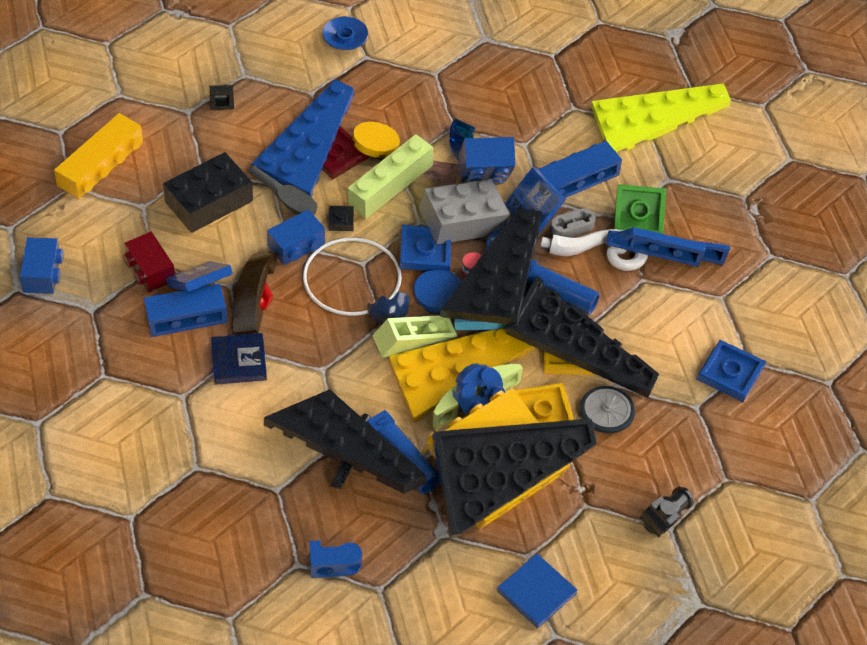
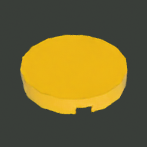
M364 122L357 125L352 136V141L355 142L354 146L360 152L375 158H379L380 155L389 156L398 149L400 143L399 135L388 125L379 122Z

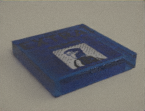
M263 333L211 337L215 385L267 380Z

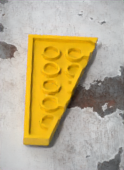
M506 326V329H492L390 355L389 364L412 421L415 423L425 413L435 410L442 397L457 384L455 382L457 376L467 366L471 364L488 365L490 367L505 365L515 358L520 359L536 349V347L507 335L506 330L508 326Z

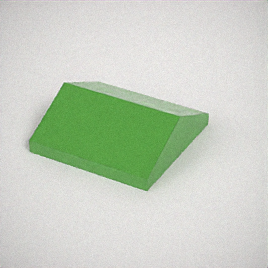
M618 184L614 211V229L626 230L636 227L663 234L666 188Z

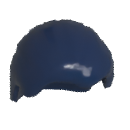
M397 292L392 299L382 296L375 303L367 304V312L370 318L379 325H382L388 318H404L408 313L410 297L403 292Z

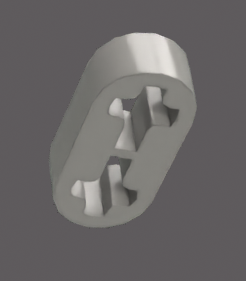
M585 208L558 215L552 220L551 234L572 238L588 233L594 228L596 216L593 211Z

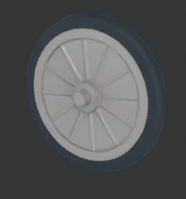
M600 386L589 390L583 396L580 402V414L582 419L592 418L594 430L609 434L617 433L631 425L635 417V406L632 399L624 391L611 386Z

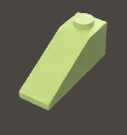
M438 315L388 318L372 336L381 357H389L390 355L456 339L457 334L450 318Z

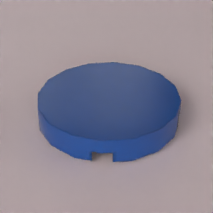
M428 270L415 281V301L419 306L425 307L426 311L441 314V308L461 284L462 280L448 270Z

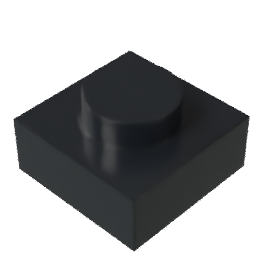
M329 206V231H354V206Z

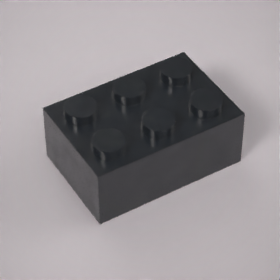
M226 152L163 183L165 203L191 233L253 201L252 181Z

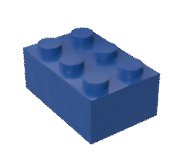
M514 137L465 138L458 153L460 182L467 183L492 179L495 185H499L507 181L516 166Z

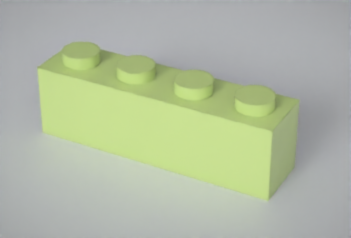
M415 134L348 187V205L354 206V211L364 219L370 217L433 166V146Z

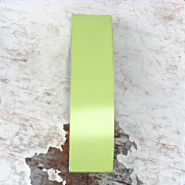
M520 364L492 367L501 375L505 391L521 383L523 367ZM457 384L442 397L434 410L433 428L435 430L457 418L458 402L453 397V390L456 391ZM478 385L476 387L477 392L474 395H478L481 392V386Z

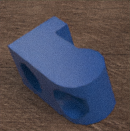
M309 541L311 578L354 575L362 568V550L357 544L348 542L338 547H321V541Z

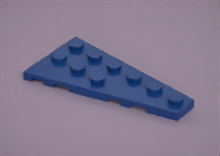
M335 79L252 163V166L255 165L280 184L297 187L312 197L313 189L320 179V172L324 162L327 161L328 152L331 151V145L335 141L338 128L342 126L343 117L347 114L354 97V88Z

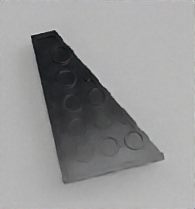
M592 418L435 431L432 437L450 538H456L593 449L597 441Z

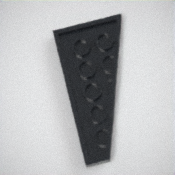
M537 276L523 299L517 326L508 325L506 334L648 398L658 379L659 373L636 354H629L621 347V342L616 338L613 340L603 333L604 329L576 306L568 305L561 299V294L556 290L551 291L543 285L544 281Z
M330 389L264 417V426L270 429L276 427L282 430L283 435L290 439L297 437L306 442V447L339 463L344 460L352 464L353 469L360 473L367 471L376 476V481L403 494L426 484L427 475Z

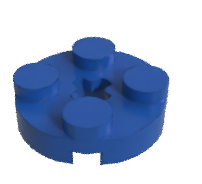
M471 364L464 368L457 376L455 382L458 384L456 391L453 390V397L458 402V409L469 415V411L481 403L485 406L491 402L489 399L497 392L502 390L505 393L501 375L496 369L488 365ZM478 385L481 386V392L478 395H474L477 392L476 387Z

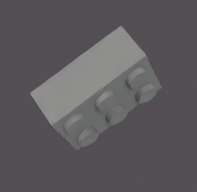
M492 179L425 188L419 207L427 226L431 230L430 233L436 245L446 243V240L450 239L451 242L488 237L496 230L502 229L508 222L510 215Z

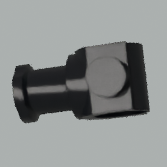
M678 486L672 491L670 497L660 496L640 517L644 522L645 529L650 533L656 534L658 538L662 536L680 519L681 511L693 506V495L687 488Z

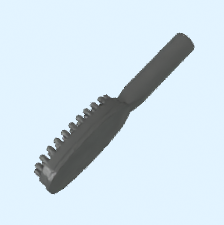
M255 165L250 168L249 173L277 192L279 200L290 211L298 215L309 209L315 215L317 203L306 192L292 185L280 184Z

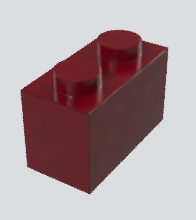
M152 231L124 242L126 253L123 254V258L127 267L134 269V275L138 284H143L148 293L167 285L165 278L175 275L174 264Z

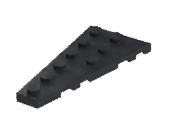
M517 209L441 308V317L517 326L542 221V211Z

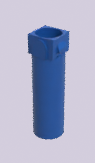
M532 260L526 288H530L538 276L544 281L543 285L551 291L556 290L561 294V299L568 305L576 306L587 315L592 314L600 297L599 292L538 265L536 260Z
M386 410L367 420L368 424L427 475L426 484L416 488L420 494L430 492L439 484L440 478L437 470L396 425L395 420Z

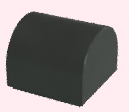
M233 84L209 85L211 110L234 109Z

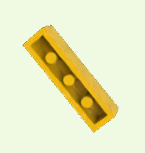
M118 113L54 169L57 186L78 199L85 193L90 192L94 185L102 178H105L118 164L122 163L132 151L140 147L143 142L141 125Z

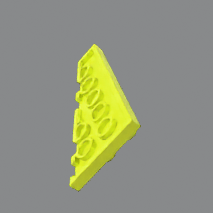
M723 83L592 101L591 109L603 141H607L617 153L625 148L626 150L635 147V144L643 140L648 142L677 129L680 124L685 122L687 124L692 123L696 117L701 115L708 116L730 105L731 99Z

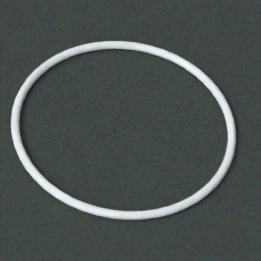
M341 238L322 245L310 255L303 270L304 287L310 298L320 307L340 315L358 316L368 314L367 310L345 312L330 308L317 300L308 287L307 269L311 260L324 248L340 242H364L374 245L387 253L393 260L398 273L396 288L388 299H392L398 292L402 279L399 263L394 255L382 245L363 238Z

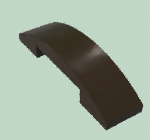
M277 251L252 255L241 271L233 306V333L235 336L259 333L263 317V311L259 306L267 275L274 273L278 258Z

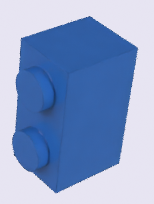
M309 209L267 230V246L271 251L278 252V259L283 265L296 261L301 256L317 250L325 244V228Z
M27 237L20 272L23 293L54 294L55 284L60 283V268L58 266L63 264L64 251L59 249L58 238Z

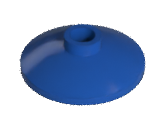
M347 16L337 17L326 23L323 28V38L329 46L335 49L353 50L366 42L368 29L359 19Z

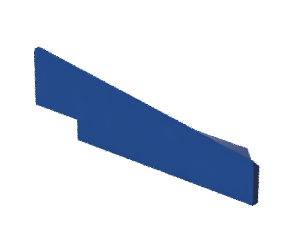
M636 227L623 231L609 230L606 243L608 246L699 267L701 260L723 265L730 251V246L723 243L682 239Z

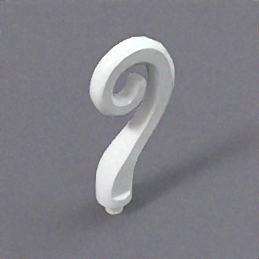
M609 229V230H613V231H623V230H617V229ZM601 230L577 238L553 235V239L543 237L541 247L549 248V254L573 256L607 243L609 230ZM612 246L607 250L609 263L616 269L623 271L639 269L648 258V255L635 252L634 258L626 260L621 259L618 254H624L627 250Z

